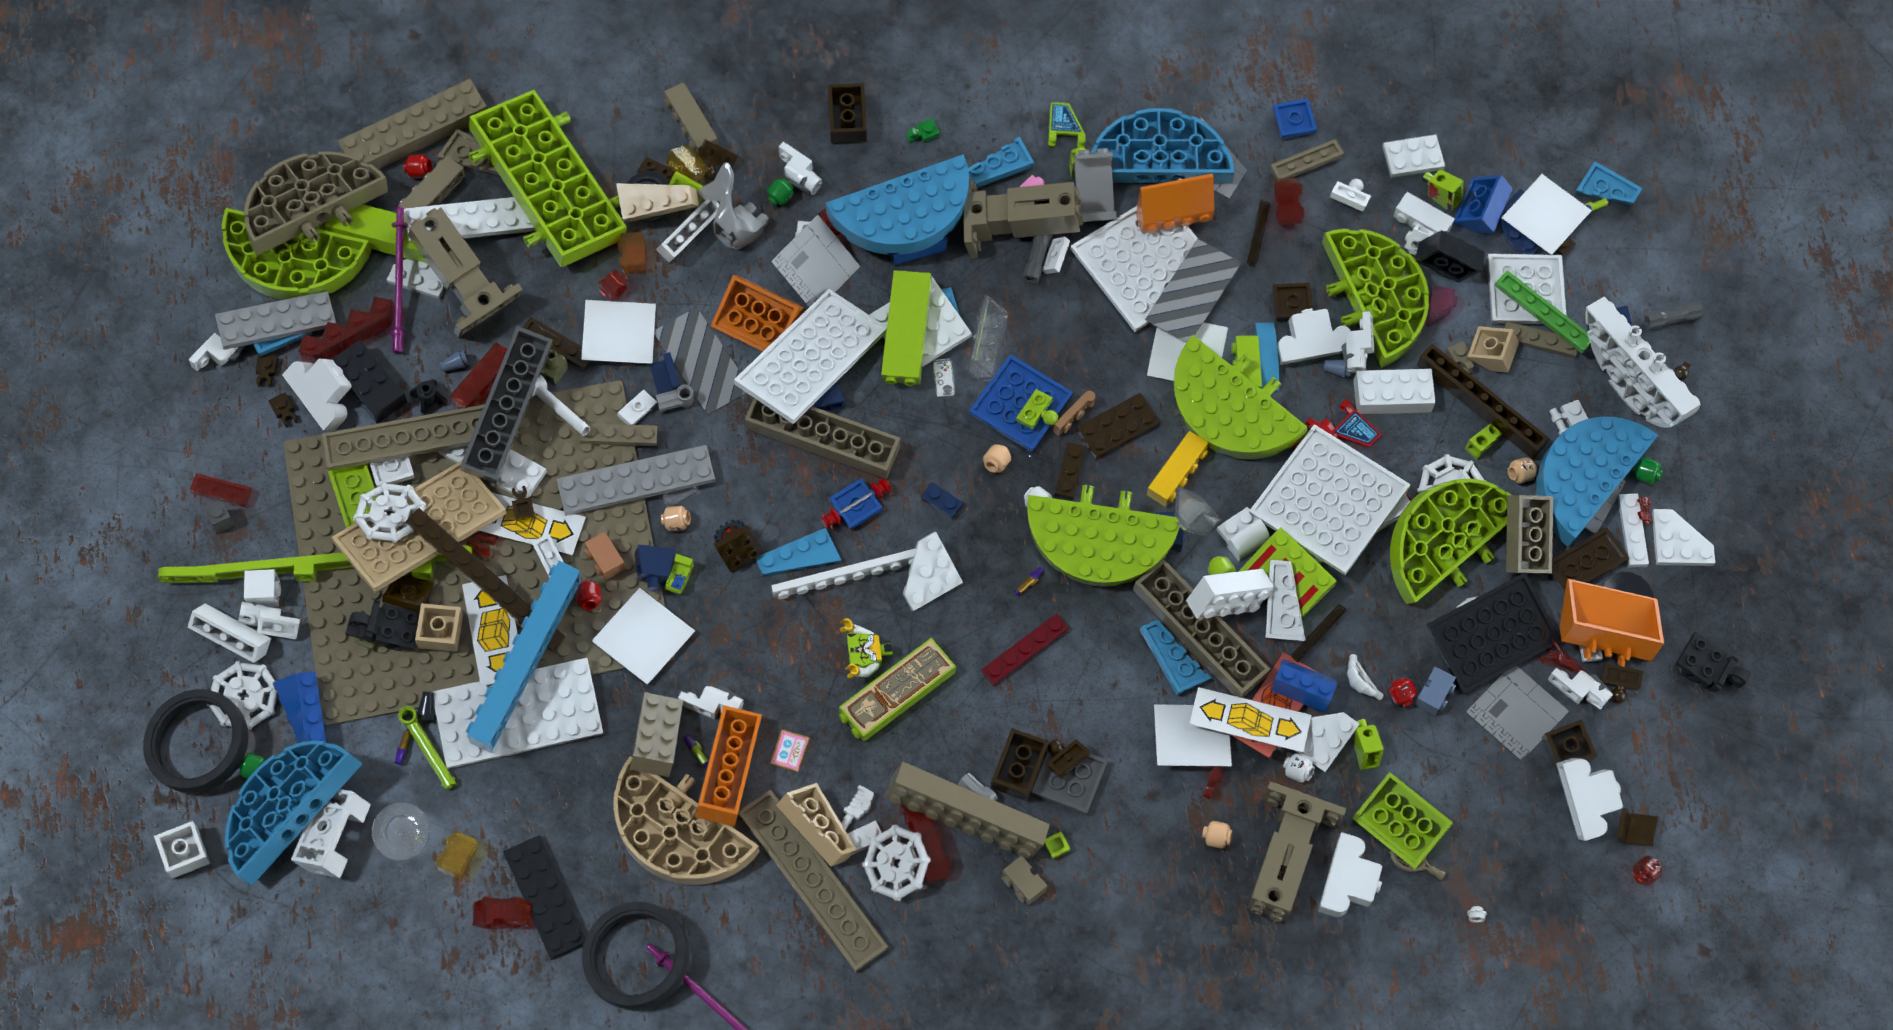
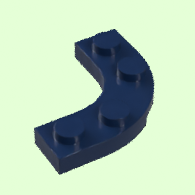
M1520 188L1506 203L1501 214L1502 235L1509 246L1519 254L1534 255L1540 249V246L1502 218L1525 193Z

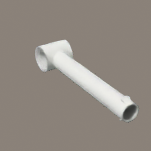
M540 375L532 397L537 395L582 436L587 435L590 427L547 390V382Z

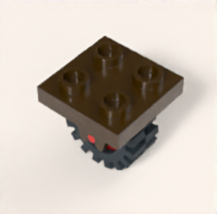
M731 520V523H728V521L724 522L725 526L721 524L719 526L720 530L717 529L715 531L714 546L730 572L764 554L748 525L740 522V520H736V522Z

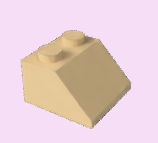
M1478 326L1468 359L1490 371L1509 373L1519 344L1514 329Z

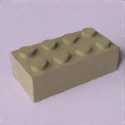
M1508 495L1506 572L1552 573L1553 496Z
M644 692L630 770L665 777L670 776L683 700Z

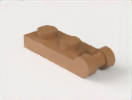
M1092 391L1085 392L1054 424L1053 432L1058 436L1063 432L1066 433L1071 428L1072 422L1075 419L1079 420L1084 415L1086 408L1090 409L1094 406L1095 393Z

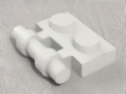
M1579 400L1562 405L1560 408L1562 413H1558L1556 408L1549 411L1553 424H1556L1559 429V435L1568 429L1563 422L1564 420L1567 421L1569 426L1588 419Z

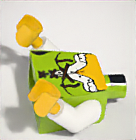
M850 619L840 621V623L846 626L841 627L840 632H849L847 633L850 664L845 670H849L850 673L847 677L851 679L854 676H871L882 666L881 656L893 655L891 643L880 644L879 635L853 624Z

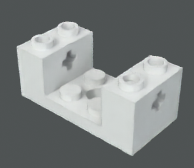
M339 789L304 828L291 860L310 873L341 878L348 860L334 851L346 821L351 820L363 823L371 804L352 791ZM327 824L326 829L321 831L322 827Z

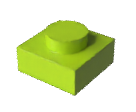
M1062 832L1052 835L1044 841V845L1052 859L1070 851V847Z

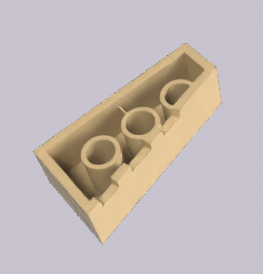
M616 183L622 218L628 222L699 207L696 188L689 185Z
M817 783L788 792L777 803L776 806L831 867L845 862L857 850Z

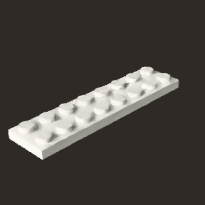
M514 197L404 209L405 222L408 223L407 233H409L410 224L418 218L420 220L427 217V212L433 208L437 210L440 207L463 239L536 231ZM430 227L426 228L429 231H433Z

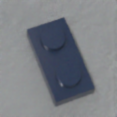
M931 482L921 496V500L950 519H953L963 506L961 500Z

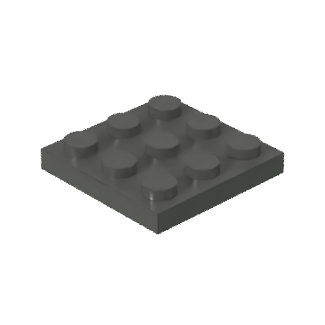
M1048 750L1031 794L1087 816L1108 760L1090 754L1060 779L1047 766V762L1056 756L1052 755Z

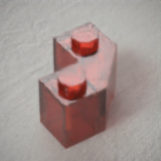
M1275 178L1274 200L1277 204L1276 219L1279 224H1301V218H1304V207L1299 202V195H1302V184H1299L1297 178Z
M483 897L482 900L474 902L472 926L488 930L499 926L517 930L530 926L531 902L524 901L522 897Z

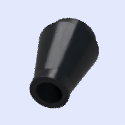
M422 692L417 712L419 715L418 719H435L434 692Z

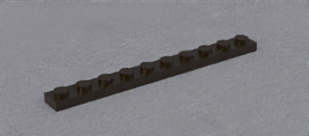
M418 508L406 520L405 523L519 624L522 625L525 617L530 616L532 612L530 609L531 605L422 509ZM556 628L547 648L553 652L566 636Z

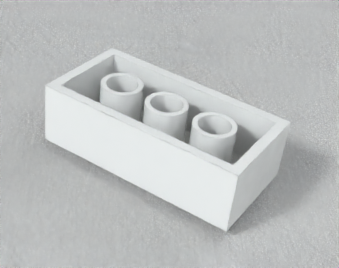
M1432 369L1357 371L1353 381L1356 411L1360 414L1432 412L1434 408L1435 395Z
M1264 569L1203 576L1186 602L1196 619L1255 612L1260 608L1264 599L1269 596L1274 586Z

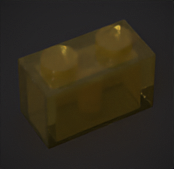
M687 144L672 149L665 162L674 172L677 171L697 183L704 182L705 175L710 170Z
M455 830L453 835H449L447 838L444 852L439 853L436 859V866L438 871L460 881L479 844L476 839Z

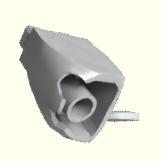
M725 162L721 166L715 180L699 189L697 194L705 200L720 202L713 222L714 234L725 246L740 249L753 244L764 233V228L769 223V218L764 213L755 218L753 214L757 211V208L751 202L744 206L739 205L733 209L731 192L734 173L729 163Z

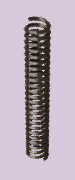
M1262 199L1259 203L1247 259L1248 265L1253 267L1256 265L1252 264L1258 263L1270 203L1262 201Z
M1337 604L1333 611L1321 621L1305 641L1300 644L1298 649L1292 653V658L1296 662H1300L1311 650V647L1313 648V645L1347 612L1346 608L1343 605Z

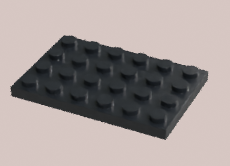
M1526 573L1520 574L1425 625L1450 674L1456 677L1454 681L1461 694L1474 689L1561 642Z

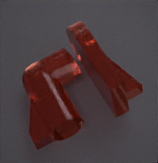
M478 532L473 541H467L466 546L472 547V553L489 558L490 546L481 544V542L495 545L498 535Z

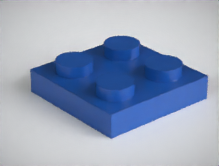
M1308 99L1273 105L1272 109L1281 139L1317 132Z

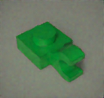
M929 119L916 124L915 128L907 130L908 135L906 138L909 143L920 138L922 142H926L939 137L940 132L933 119Z

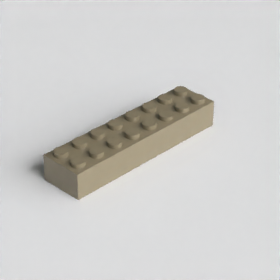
M468 79L338 140L342 153L358 157L362 162L368 165L372 164L377 169H381L453 135L456 129L461 131L468 128L470 116L487 110V106L471 79Z
M754 398L744 419L745 429L886 480L900 449L901 438L813 406L792 424Z
M1164 559L1135 582L1133 591L1234 696L1244 698L1267 678L1270 668L1220 616L1196 619L1186 602L1193 589Z
M902 762L892 775L884 796L892 803L902 804L911 811L923 813L930 819L942 821L949 827H956L963 830L965 834L975 835L984 842L996 844L1003 850L1015 852L1019 856L1022 855L1023 858L1031 859L1044 844L1050 826L1046 822L905 762Z

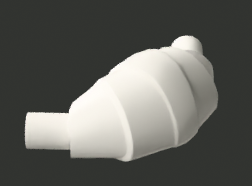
M1350 655L1347 671L1350 686L1359 693H1364L1381 700L1384 694L1377 690L1376 686L1372 683L1357 661V655Z

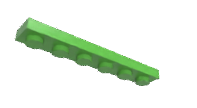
M1508 270L1496 281L1494 286L1583 354L1590 346L1591 342L1589 341L1587 331Z

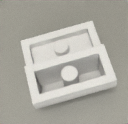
M1248 507L1222 523L1216 529L1228 544L1227 548L1239 562L1259 549L1270 538L1263 521L1253 517L1249 513L1250 509Z

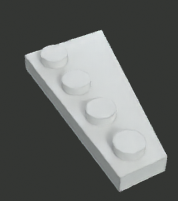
M1270 560L1269 579L1274 588L1268 596L1266 638L1305 641L1291 561Z

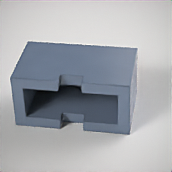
M1434 667L1415 705L1436 716L1438 710L1443 711L1448 702L1444 700L1446 695L1449 694L1451 696L1456 685L1453 682L1456 677Z

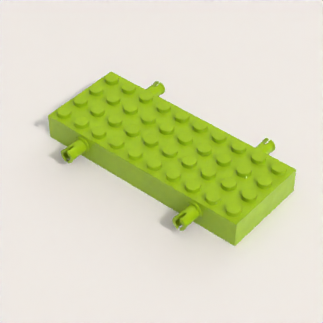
M532 90L470 116L469 130L481 148L469 152L468 156L470 161L473 160V164L485 158L491 161L536 229V232L523 237L525 244H527V247H531L541 241L544 242L562 268L626 238L627 226L615 210L620 207L619 196L611 199L606 197L561 130L560 126L571 122L569 114L564 112L553 117L536 91Z

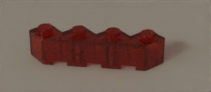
M374 296L369 313L350 310L346 326L327 322L322 338L303 335L298 350L301 360L315 364L318 359H328L334 355H339L359 340L363 342L374 336V333L379 330L389 328L395 314L393 300Z
M900 804L909 831L918 832L922 836L921 840L928 857L931 858L924 876L927 883L950 877L949 868H952L949 857H945L941 842H943L939 830L936 831L933 819L928 818L923 813L911 811L908 807Z

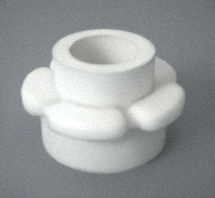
M1479 906L1471 907V910L1467 913L1469 921L1473 923L1484 922L1487 912Z

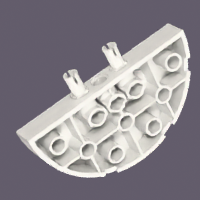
M1605 296L1586 307L1585 321L1590 327L1587 334L1596 360L1602 371L1606 369L1611 378L1608 380L1611 386L1638 415L1642 413L1646 416V421L1653 425L1670 428L1698 411L1701 405L1699 399L1692 395L1685 383L1681 382L1676 377L1674 371L1665 365L1666 356L1663 357V353H1655L1651 349L1650 344L1640 337L1642 329H1639V326H1631L1627 322L1626 317L1621 315L1616 310L1614 304L1608 301Z

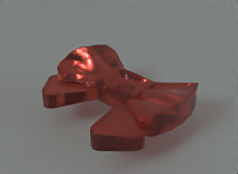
M1639 497L1637 501L1642 506V510L1637 512L1640 520L1650 524L1653 522L1649 511L1651 500L1648 497Z

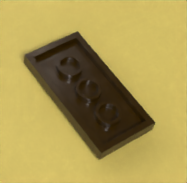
M1140 392L1078 425L1076 431L1094 458L1098 459L1160 425V421Z
M1606 527L1553 558L1552 573L1548 574L1565 595L1567 579L1590 583L1628 561L1629 556Z

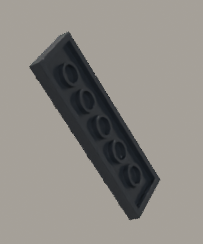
M538 835L504 850V856L550 960L583 946L586 937L541 836Z

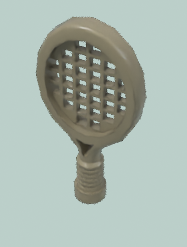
M1392 850L1390 851L1392 861L1401 870L1414 873L1426 870L1441 881L1446 872L1429 865L1426 857L1414 869L1405 863L1404 860L1398 859V855Z

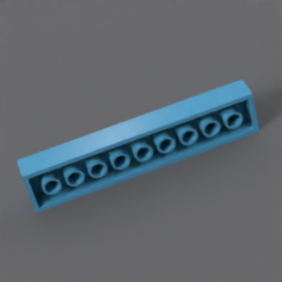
M558 561L557 565L551 567L548 582L542 584L539 599L534 600L530 608L532 610L530 616H526L521 625L523 630L520 634H516L512 642L514 645L511 652L508 651L503 659V662H505L503 668L497 670L494 676L496 681L493 687H488L484 696L486 697L484 704L478 706L475 712L477 715L475 721H471L466 729L469 742L489 753H492L582 581L580 570L561 561Z

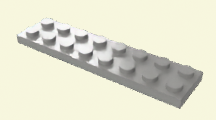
M707 445L557 479L565 516L715 482Z

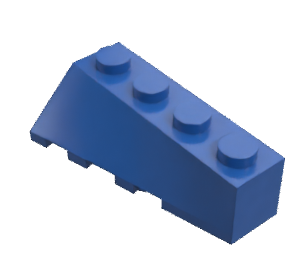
M316 672L295 673L273 682V686L279 695L280 703L287 714L288 722L293 728L297 743L306 741L326 742Z

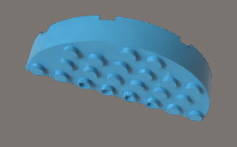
M1152 108L1136 111L1135 114L1127 117L1123 116L1114 121L1101 133L1091 151L1097 152L1099 148H1108V151L1113 153L1111 157L1113 183H1165L1212 173L1214 183H1232L1234 177L1232 157L1218 133L1202 120L1194 116L1190 117L1182 114L1178 110Z
M964 154L826 202V214L838 232L840 231L847 237V240L863 249L880 254L899 253V255L927 249L940 242L945 235L956 227L963 216L969 189V171Z
M1594 417L1570 426L1553 442L1540 462L1536 479L1537 496H1553V533L1567 547L1592 519L1657 438L1658 434L1631 420L1617 417Z
M306 741L285 748L284 752L278 756L273 755L262 763L238 793L240 797L236 805H232L227 820L225 848L229 853V864L237 877L252 886L363 763L340 746L324 741Z

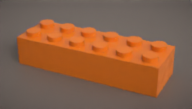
M723 705L695 817L735 827L762 714Z

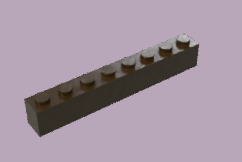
M1431 344L1420 355L1417 363L1419 368L1432 369V377L1435 381L1488 424L1494 425L1504 437L1531 459H1534L1545 447L1549 440L1548 436L1434 344Z

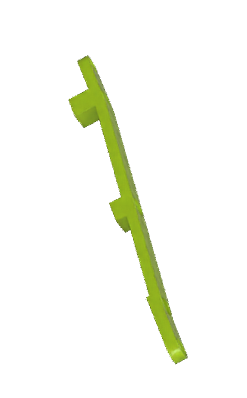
M462 545L472 554V547ZM341 552L206 566L161 567L158 569V580L164 583H215L224 579L244 578L245 571L274 569L277 575L293 573L296 581H316L317 571L354 567ZM439 554L412 570V576L422 580H434V562H448V560Z

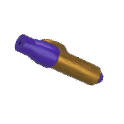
M1039 567L1033 571L1016 588L1015 594L1021 595L1029 586H1033L1039 580L1044 569Z
M409 729L404 731L399 748L397 749L394 762L397 765H401L411 737Z

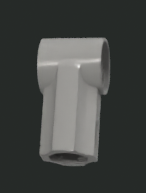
M681 385L677 390L656 395L660 412L680 406L684 408L692 406L694 403L692 387ZM684 394L690 395V396L687 397V398H682V397H681V396L684 395Z
M970 773L963 776L957 784L994 801L998 799L989 787H984Z

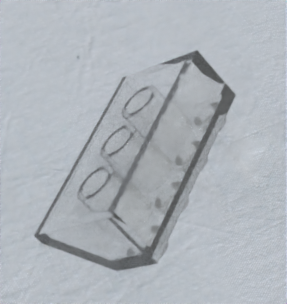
M988 295L984 296L979 307L965 373L975 381L994 379L1008 312Z
M1180 486L1176 489L1175 517L1179 520L1177 524L1182 530L1207 537L1223 522L1199 493Z

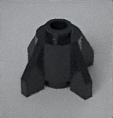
M434 379L423 381L410 391V395L419 398L421 402L420 413L422 416L426 415L428 406H432L436 402L447 406L448 403L447 399L437 392V381Z

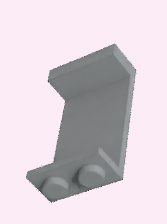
M1099 148L1097 152L1078 150V153L1074 154L1076 189H1079V194L1082 198L1080 214H1082L1083 222L1117 219L1113 197L1111 163L1113 153L1108 151V148Z

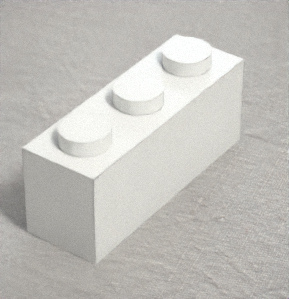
M1406 192L1396 207L1393 215L1401 223H1405L1412 228L1419 224L1431 230L1434 234L1441 230L1449 232L1455 220L1453 217Z

